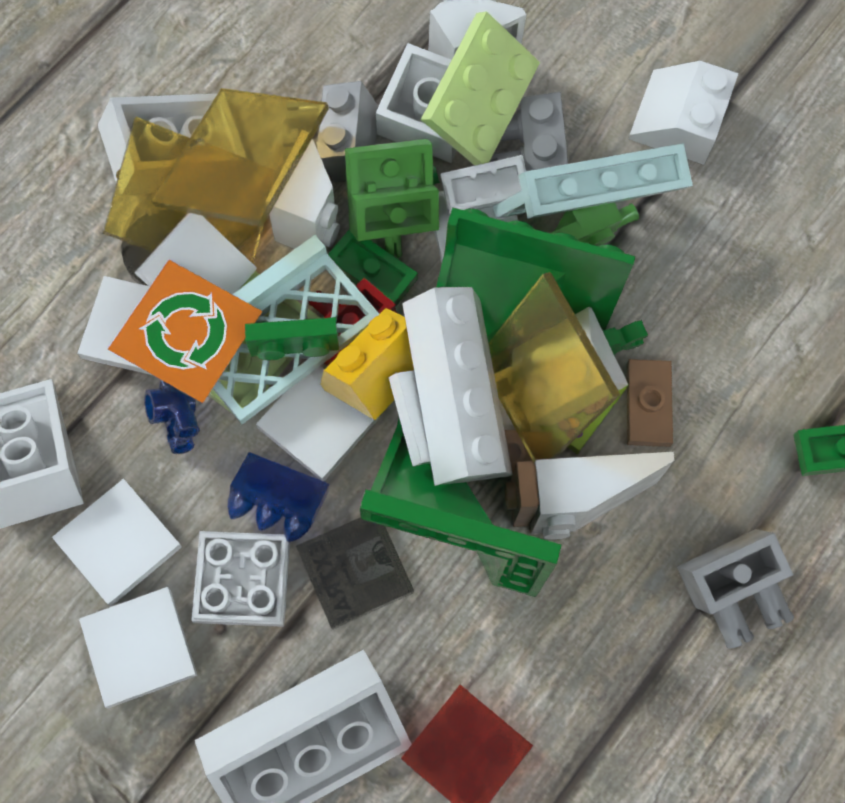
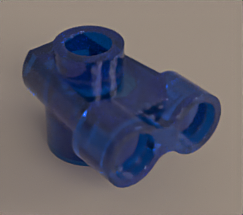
M161 380L159 388L145 391L144 406L146 416L150 424L165 423L168 433L166 436L171 452L173 454H184L194 448L195 444L192 437L200 432L195 416L196 401L191 396Z

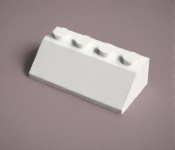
M472 287L432 288L402 303L435 486L512 476L480 298Z
M364 649L195 740L206 777L222 803H312L413 747L388 693Z

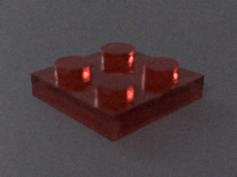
M460 684L400 760L450 803H490L533 745Z

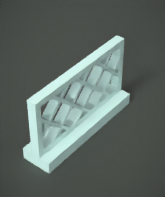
M684 143L525 171L518 175L522 191L493 206L495 219L527 213V218L530 219L689 188L693 185Z
M316 235L310 237L232 295L263 311L256 323L297 320L276 318L277 305L285 299L302 300L300 320H304L307 317L309 301L333 303L331 318L336 317V322L339 304L356 305L366 316L354 325L337 323L338 333H342L338 336L339 350L330 351L329 354L321 357H308L303 355V353L285 354L284 357H294L293 371L285 377L267 376L269 360L262 361L261 375L236 373L239 352L249 353L247 344H241L231 360L230 371L223 372L219 380L228 381L227 390L219 380L213 387V390L238 421L244 424L350 344L368 326L370 321L379 315L377 310L326 253L325 245ZM324 270H327L336 281L334 294L310 292L311 280ZM304 286V291H297ZM341 287L348 295H340ZM270 311L269 317L263 316ZM301 358L308 359L300 365ZM235 381L259 384L257 398L242 409L233 398ZM266 384H267V385H273L272 387H270L268 390L265 391Z

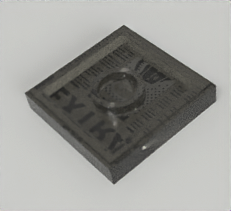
M360 517L296 545L332 630L414 593L413 586L389 533L383 525L362 520Z

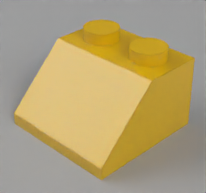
M387 308L374 317L368 326L346 348L341 350L336 359L323 371L321 387L326 392L376 420L394 401L388 377L399 372L414 370L405 317Z

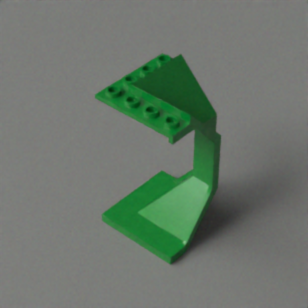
M452 207L447 223L445 251L436 288L472 287L481 301L491 359L537 332L545 328L555 327L588 307L592 308L602 331H605L634 265L636 256L625 254L623 250L616 246H595L580 242L575 236L567 233L550 234L535 230L531 225L522 221L505 222L490 218L486 213L477 209L460 210ZM400 418L398 419L395 432L371 490L365 489L360 506L361 519L477 552L492 585L536 597L557 565L562 544L493 525L467 482L435 486L431 463L412 466Z

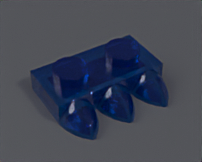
M248 452L230 485V494L227 502L228 514L230 519L234 520L246 515L256 505L255 521L259 531L273 527L282 517H285L283 531L286 541L290 543L300 539L310 530L328 495L330 484Z

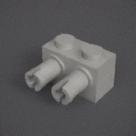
M362 81L324 85L320 102L289 106L288 112L290 114H287V122L293 132L319 128L318 136L313 141L326 172L334 182L347 181L345 148L375 145L377 131L376 111L379 106ZM286 141L284 143L286 150H283V158L286 165L299 141Z
M561 92L522 97L520 101L521 109L517 110V114L513 115L500 141L520 139L521 143L524 142V146H520V150L494 153L490 162L523 155L526 171L569 164Z
M754 529L677 566L694 607L713 614L725 640V645L729 649L741 646V639L748 643L754 638L737 603L751 595L754 596L767 629L783 626L781 620L789 623L794 619V615L790 611L778 585V582L793 576V573L773 532Z

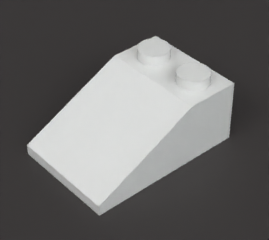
M225 93L112 97L98 123L120 197L162 193L247 167L249 164Z
M52 379L0 393V529L84 504L78 472Z
M674 452L535 460L539 506L530 523L531 534L543 533V538L550 540L569 537L570 531L580 529L655 485L675 461Z

